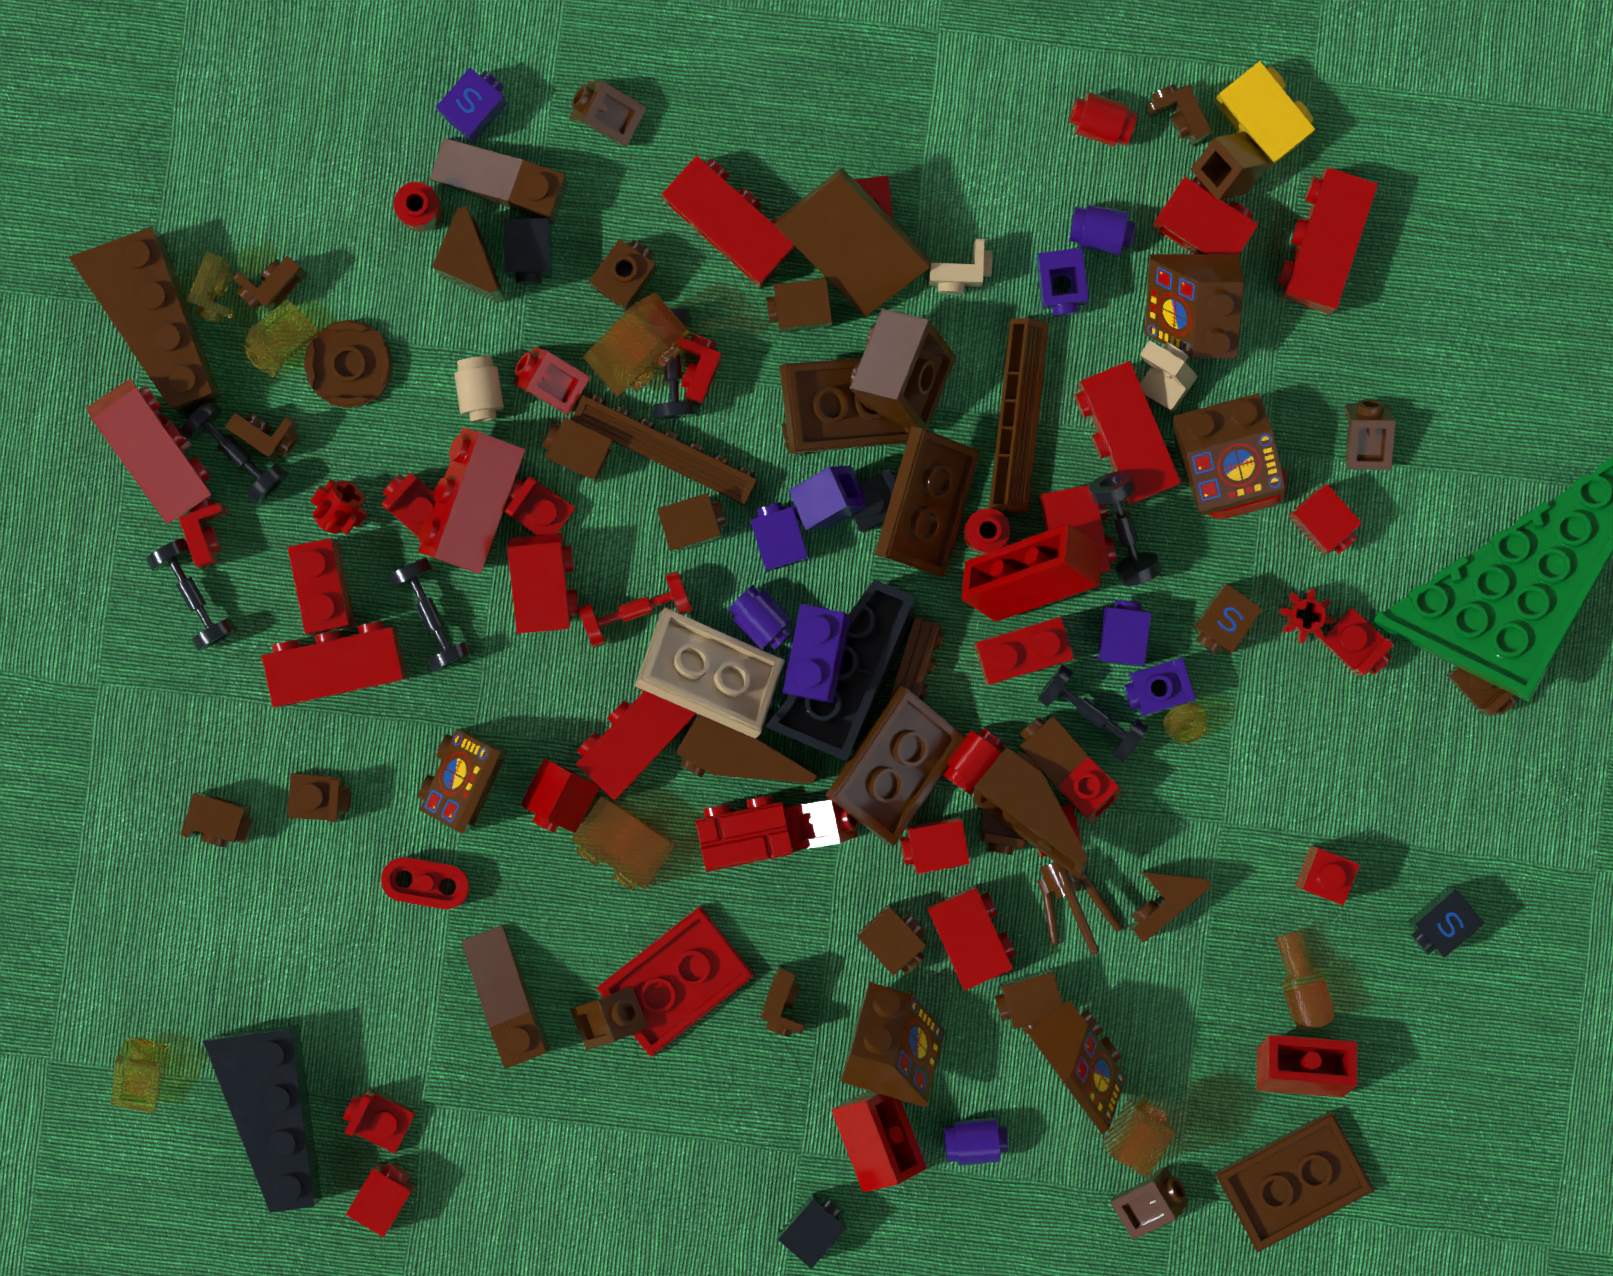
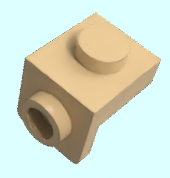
M976 238L974 241L973 264L931 263L928 286H938V293L964 294V287L981 288L983 276L991 277L992 250H984L985 239Z
M1149 340L1140 356L1151 368L1141 381L1140 386L1146 397L1169 411H1175L1198 376L1186 363L1189 356L1182 350L1168 342L1162 348Z

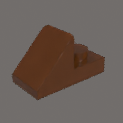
M1140 871L1162 899L1155 903L1151 898L1132 913L1131 916L1135 921L1128 927L1140 941L1145 943L1212 885L1207 879L1198 876Z

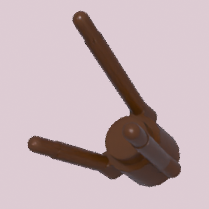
M1056 862L1039 868L1043 879L1038 880L1037 883L1043 895L1051 944L1054 946L1059 944L1058 926L1052 895L1054 891L1057 899L1066 896L1090 953L1097 955L1099 952L1075 894L1076 891L1081 890L1079 882L1105 919L1108 920L1112 928L1117 932L1122 929L1120 922L1093 885L1086 871L1081 879H1079Z

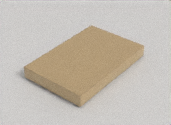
M664 608L660 613L634 686L756 739L762 731L785 660L675 611Z

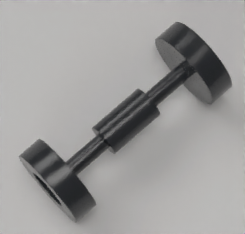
M664 309L647 312V327L665 328L666 349H662L664 380L669 381L671 402L653 405L654 419H681L698 416L696 401H679L678 380L682 379L680 348H675L674 327L691 324L690 310Z
M210 399L192 413L183 424L181 432L192 441L207 431L219 443L217 448L239 469L245 467L257 479L249 490L248 496L257 504H260L284 482L288 472L279 463L273 465L265 473L257 468L250 461L252 456L230 435L225 437L212 425L222 409Z
M1116 471L1095 479L1089 485V491L1094 503L1101 505L1113 503L1116 512L1113 515V521L1121 545L1127 546L1130 555L1116 565L1115 569L1119 582L1128 586L1139 585L1154 579L1160 574L1162 568L1157 554L1153 552L1138 553L1135 543L1138 541L1134 524L1130 512L1124 511L1121 500L1129 497L1136 487L1131 473Z
M180 538L159 548L145 560L152 571L170 565L179 581L176 587L190 611H196L206 628L191 639L196 649L202 651L229 637L237 629L231 618L216 624L212 623L203 607L207 603L192 577H186L177 560L190 552L185 538Z
M423 558L394 571L387 577L393 589L408 583L411 584L419 601L416 607L428 632H434L443 650L428 659L433 672L468 657L473 654V651L468 641L450 647L441 628L445 624L432 597H426L418 578L433 570L428 558Z
M1062 664L1045 685L1037 700L1048 707L1057 695L1060 694L1077 707L1075 712L1097 728L1101 729L1103 726L1120 738L1111 754L1123 762L1140 742L1148 726L1139 719H1136L1126 732L1108 719L1110 715L1086 697L1081 700L1064 687L1073 671Z

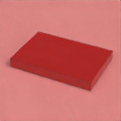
M700 905L598 985L596 989L604 997L630 986L633 988L647 1026L632 1035L646 1053L652 1057L755 974Z

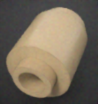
M479 356L457 361L458 371L454 373L460 415H469L471 423L496 419V411L503 410L504 405L498 367L493 366L492 357Z

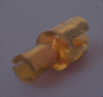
M1300 930L1277 937L1275 942L1278 944L1287 976L1283 977L1284 982L1281 983V987L1290 1015L1298 1028L1312 1030L1329 1024L1334 1018V1008L1323 971L1318 972L1317 968H1312L1302 936L1303 932Z

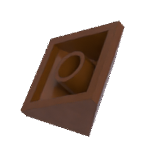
M467 206L458 208L432 264V268L441 278L496 303L503 302L506 299L477 222Z

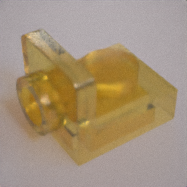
M206 252L187 301L197 306L195 315L216 324H220L222 317L234 321L237 315L235 311L214 302L216 296L222 297L228 288L232 272L227 271L230 263L220 256Z
M287 299L249 329L243 347L246 350L248 359L255 367L260 370L264 369L271 377H274L281 371L285 361L316 337L318 329Z
M127 1038L115 1060L111 1097L112 1106L155 1113L159 1104L162 1067L168 1056L169 1046L144 1038Z

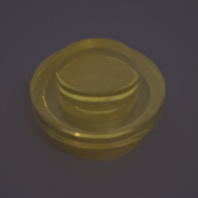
M1197 703L1180 704L1168 712L1164 718L1163 726L1168 736L1175 739V741L1181 744H1189L1199 740L1205 734L1207 714L1204 708Z

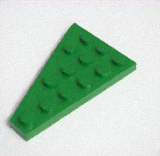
M1613 457L1599 465L1597 470L1589 476H1583L1572 483L1571 488L1547 503L1545 501L1516 520L1515 524L1508 530H1501L1492 536L1490 542L1466 558L1462 556L1435 574L1431 581L1424 585H1419L1408 592L1407 597L1386 611L1378 612L1374 619V626L1530 702L1613 555Z

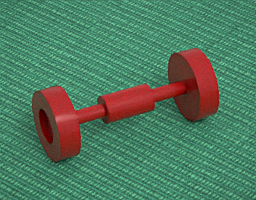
M678 570L665 575L671 592L652 599H648L645 596L618 606L619 611L597 618L591 603L578 607L592 647L596 648L606 644L601 629L602 626L621 619L624 623L652 613L653 607L674 600L677 610L681 615L693 612Z

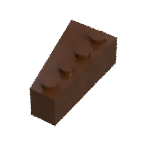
M149 227L69 256V259L171 409L182 413L201 406L210 399L215 401L221 398L163 235L159 231Z

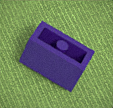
M800 604L783 693L834 703L851 618L850 615L845 612Z

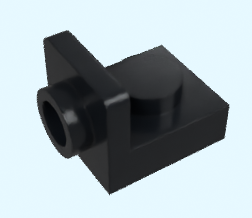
M889 468L860 484L869 504L852 515L860 533L883 523L897 478V475L893 477Z

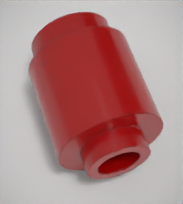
M1088 92L1084 100L1076 98L1069 123L1075 125V135L1115 147L1116 144L1127 146L1136 123L1137 112L1128 110L1127 104Z
M407 183L397 191L394 198L396 215L407 228L413 231L425 232L431 230L439 223L442 217V203L434 190L425 183ZM423 199L424 204L420 210H409L410 205L415 200Z
M992 508L980 509L973 513L964 527V538L967 545L979 554H986L1002 548L1010 536V525L1007 518L1000 511ZM991 522L995 525L996 534L993 538L986 539L981 536L979 529L982 523Z
M984 728L979 735L971 730L946 763L949 767L943 776L972 796L975 785L1001 755L1000 749L1004 743Z

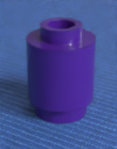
M1087 204L1086 208L1075 206L1069 241L1079 243V248L1120 255L1122 247H1131L1135 222L1127 220L1128 211Z
M754 585L749 587L728 608L735 616L733 621L761 650L768 644L775 650L793 633L788 627L793 618L765 590L760 592Z
M996 1118L954 1121V1126L944 1127L947 1162H958V1166L1001 1162L1000 1153L1009 1152L1006 1126H998Z

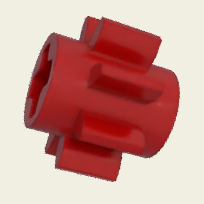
M330 479L325 487L320 486L310 500L313 505L317 506L312 516L319 527L326 532L332 534L343 532L345 535H348L352 528H358L367 516L368 512L361 508L366 499L363 497L362 491L355 484L345 480L335 482L333 479Z
M1314 589L1307 590L1305 600H1300L1294 592L1288 594L1292 605L1289 609H1279L1277 612L1282 616H1286L1288 623L1282 628V633L1292 630L1298 632L1297 642L1300 644L1306 641L1307 633L1312 632L1316 639L1322 640L1324 634L1320 628L1323 624L1335 622V619L1326 616L1324 609L1331 603L1330 599L1321 602L1314 600ZM1309 605V613L1316 615L1315 622L1307 623L1304 628L1303 620L1296 618L1297 610L1305 609Z

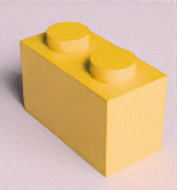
M1259 61L1221 91L1213 102L1236 131H1244L1272 161L1271 165L1267 168L1270 169L1305 141L1315 131V128L1311 125L1314 121L1313 116L1306 106L1299 100L1293 102L1283 90L1286 84L1281 75L1271 66L1266 69L1261 61Z

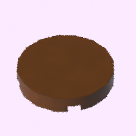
M351 320L331 323L323 328L308 345L304 361L307 381L316 394L333 406L347 409L367 406L381 397L391 381L394 367L391 349L382 335L365 323Z

